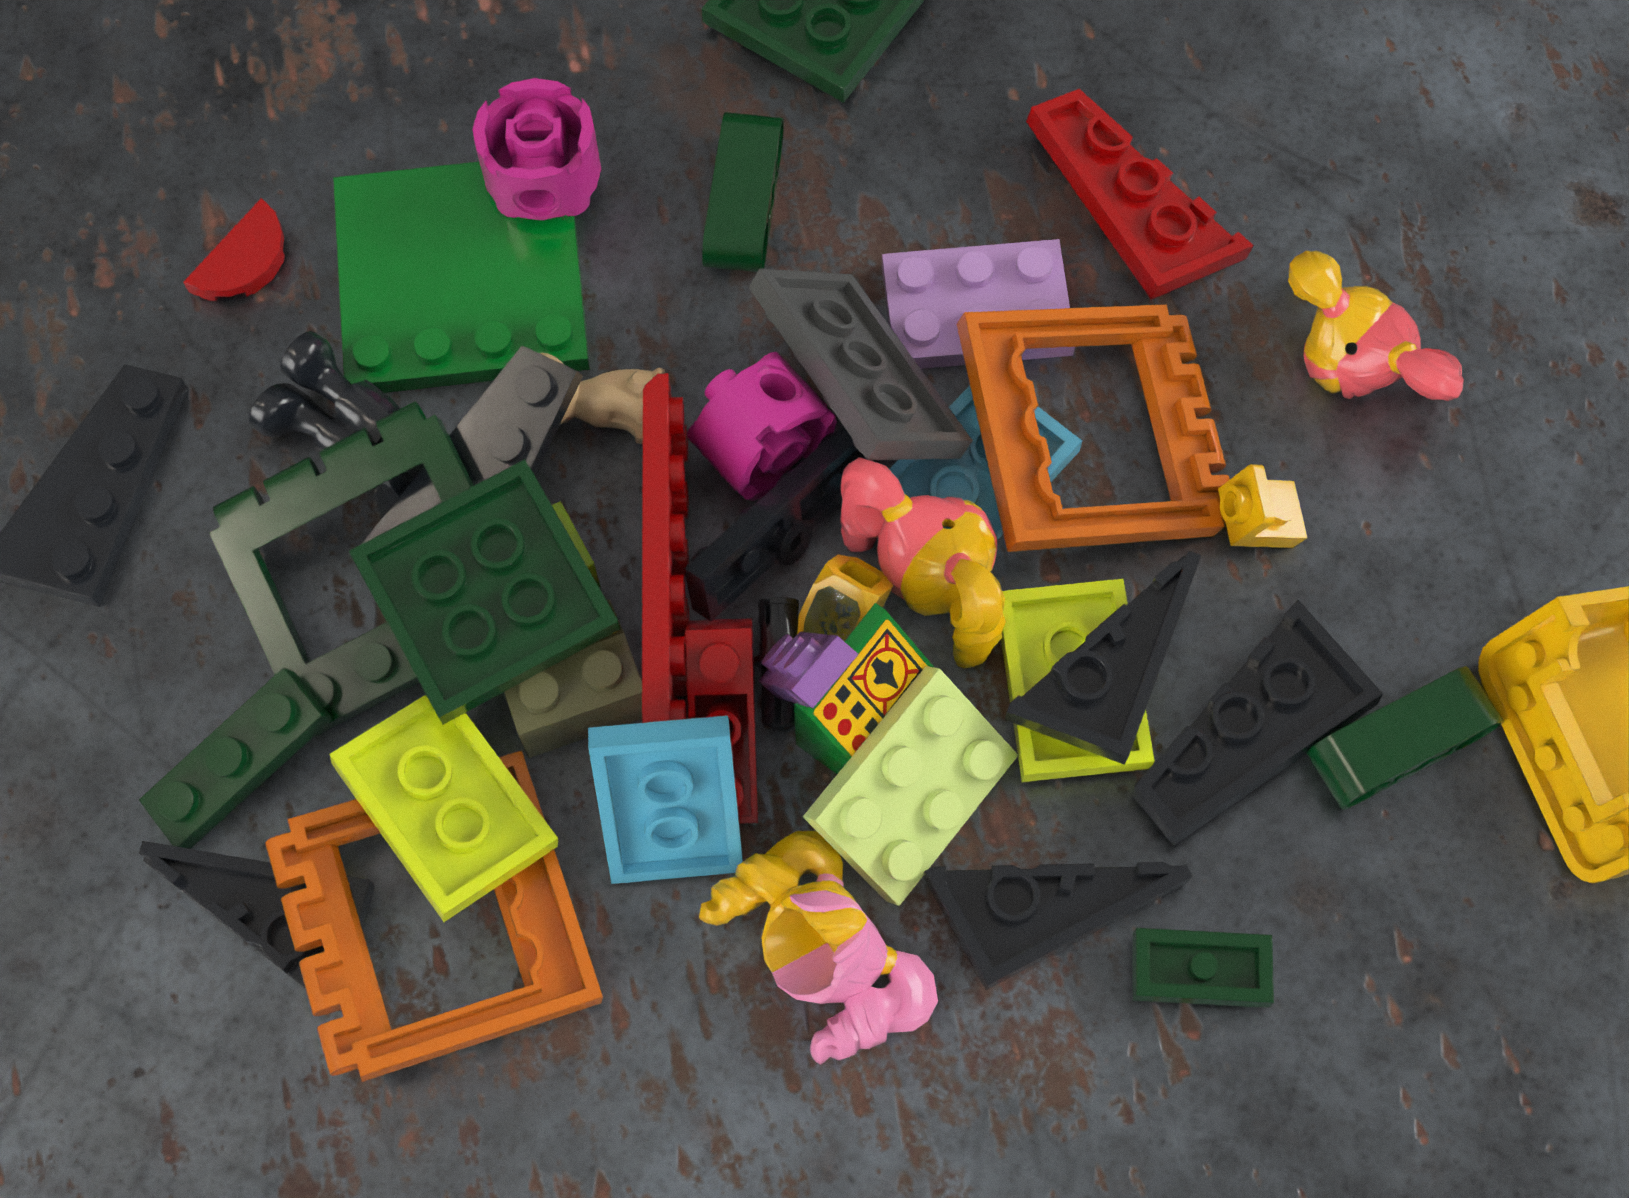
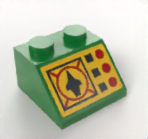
M876 603L844 641L858 653L857 657L814 708L794 704L796 745L836 774L854 755L926 666L934 667L891 615Z

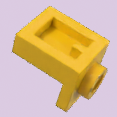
M1249 464L1218 488L1220 512L1226 523L1230 546L1294 548L1307 539L1294 481L1267 480L1263 465Z

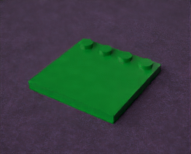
M479 161L333 177L344 377L351 384L366 379L383 393L494 381L521 346H525L538 353H547L555 356L564 365L576 371L590 370L575 216L565 215L546 220H534L520 217L512 218L501 214L497 209L495 200L487 191Z

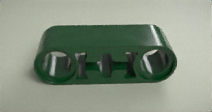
M724 112L704 228L703 267L758 272L759 269L765 268L782 156L783 118Z
M1463 666L1332 733L1309 749L1307 755L1340 808L1346 810L1475 743L1501 726L1504 720L1468 666Z

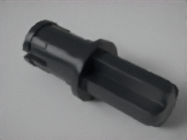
M771 597L769 600L761 599L758 601L760 655L754 657V665L761 668L762 676L768 670L762 664V661L770 649L785 634H789L792 638L797 636L799 600ZM762 685V722L764 725L773 728L795 726V703L777 698Z

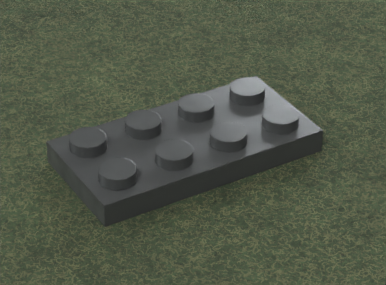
M774 269L758 270L749 289L764 309L768 320L775 325L793 351L796 361L804 367L821 392L824 402L835 412L848 431L855 447L867 460L961 459L973 440L852 274Z

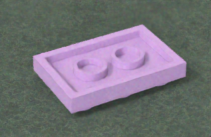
M1059 239L882 254L881 266L888 324L920 369L965 365L956 325L964 312L1070 308ZM1075 347L1025 349L1021 357L1022 360L1073 356Z

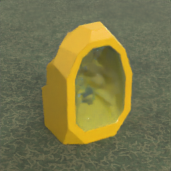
M836 555L824 565L809 591L799 613L797 635L799 632L837 635L845 641L875 603L883 608L893 584L882 571L857 557Z

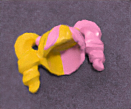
M795 831L777 842L766 854H753L737 865L734 877L722 879L711 887V900L701 903L699 919L705 923L718 926L727 924L735 916L747 915L767 901L771 908L767 915L761 939L764 961L772 972L777 986L796 1000L818 1004H844V1010L827 1019V1026L815 1032L812 1037L810 1052L815 1062L820 1065L829 1057L842 1060L855 1055L859 1049H870L884 1043L887 1039V1033L916 1030L929 1020L938 1002L934 974L918 955L896 951L885 944L876 926L862 911L853 896L844 888L843 861L840 854L817 831ZM803 874H814L817 876L816 882L799 886V881ZM880 975H887L889 983L884 988L871 987Z

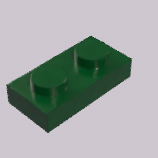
M1136 928L1133 932V1001L1269 1008L1274 1003L1272 935Z

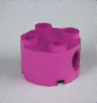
M532 78L511 82L499 89L500 98L494 100L490 106H488L486 100L479 108L472 129L488 193L495 200L497 209L507 217L546 220L565 215L576 216L584 212L590 204L591 194L597 188L601 172V163L590 107L583 98L581 103L578 98L572 96L571 89L568 86L553 80Z
M771 352L761 358L756 364L738 374L732 369L721 372L708 384L705 389V396L709 402L703 408L698 419L689 428L687 437L735 491L746 500L755 501L766 495L776 485L779 478L785 472L791 470V467L802 457L807 458L817 449L821 440L829 433L834 432L837 421L835 415L827 408L826 403L778 352Z

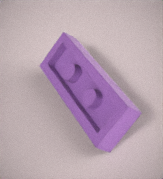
M799 632L795 638H792L789 634H785L764 657L762 664L768 670L759 679V682L777 698L814 708L857 657L858 653L837 635Z

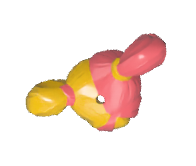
M1316 250L1305 251L1294 257L1289 264L1288 282L1296 296L1318 307L1311 332L1305 342L1304 361L1309 377L1314 378L1324 390L1330 393L1342 391L1344 398L1351 399L1353 396L1361 397L1371 394L1376 389L1387 387L1403 378L1409 387L1431 400L1450 401L1460 396L1464 379L1462 377V365L1459 360L1444 350L1421 349L1418 327L1402 306L1393 303L1384 293L1368 286L1342 288L1340 266L1328 254ZM1353 342L1357 345V352L1355 354L1347 352L1346 346L1348 343Z
M858 458L852 461L843 470L840 489L842 495L840 522L844 545L851 552H864L871 549L878 538V564L883 574L893 584L891 591L905 600L910 609L924 616L950 613L951 624L955 627L952 638L954 641L953 656L957 666L965 669L983 664L991 653L992 648L1002 638V630L1006 623L1003 615L1005 598L999 581L991 573L997 554V536L986 513L975 503L957 497L939 498L921 495L909 498L908 495L904 494L898 478L887 466L865 458Z

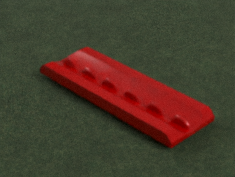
M657 373L643 388L642 723L686 719L685 699L678 700V697H688L685 629L688 620H690L689 600L686 598L685 591L686 576L684 568L689 564L688 539H685V519L689 518L688 482L685 481L684 462H688L689 458L687 424L685 425L683 397H672L668 373Z

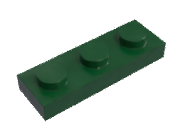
M283 667L146 792L139 801L173 846L191 849L326 726L332 718L296 672Z

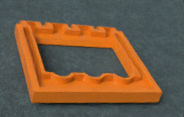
M1167 304L963 313L956 325L1007 552L1213 537L1225 527L1224 524L1226 523L1220 512L1218 488L1229 481L1230 478L1229 475L1223 474L1211 475V473L1218 472L1226 467L1214 419H1196L1209 414L1211 406L1200 365L1195 363L1182 364L1190 362L1197 357L1187 316L1169 315ZM1131 344L1171 501L1063 509L1060 496L1053 493L1048 467L1052 464L1047 440L1039 434L1034 412L1038 407L1033 381L1026 378L1021 355L1025 349Z
M522 750L499 757L544 818ZM357 799L287 819L291 832L277 835L265 842L277 887L283 889L303 883L307 887L291 892L281 898L295 951L302 952L323 946L325 952L306 957L299 962L313 1016H323L342 1010L343 1017L328 1021L317 1027L326 1064L331 1076L358 1069L361 1080L364 1082L602 1003L603 996L555 850H552L494 889L525 987L392 1030L338 847L380 834L377 827Z

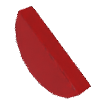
M260 198L183 281L188 292L208 301H217V297H231L245 292L246 296L253 295L271 282L282 266L285 257L283 252L284 234L276 212Z

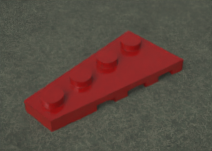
M1077 89L1031 107L1026 123L1151 300L1247 259L1254 245L1239 231L1233 236L1230 235L1214 220L1217 212L1200 196L1194 200L1190 199L1170 181L1173 172L1157 158L1154 160L1146 158L1131 146L1130 143L1133 136L1083 91Z

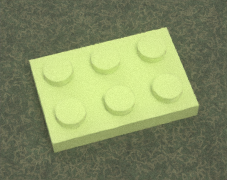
M926 666L803 815V818L885 901L900 906L924 876V871L931 867L1018 757V754L940 668Z

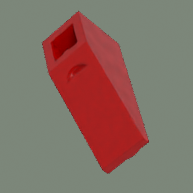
M752 618L714 619L712 622L709 620H688L685 629L688 719L728 715L739 824L758 823Z

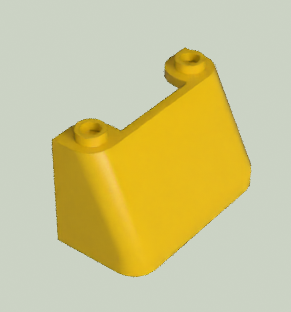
M1629 586L1556 597L1491 639L1482 648L1478 662V672L1482 685L1489 699L1504 720L1501 726L1566 865L1575 876L1589 883L1602 882L1629 874Z

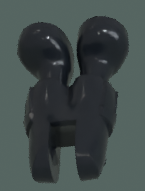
M308 331L298 336L284 352L280 365L281 371L301 387L315 391L335 404L336 417L333 418L322 410L307 394L294 385L279 383L267 388L256 399L250 410L249 424L263 436L267 437L281 436L291 431L307 433L315 437L314 450L318 457L322 459L319 453L322 449L363 428L370 432L376 445L383 442L376 421L401 408L390 396H387L366 379L351 384L337 368L334 351L328 340L313 331ZM403 472L376 487L399 498L414 479L408 473Z

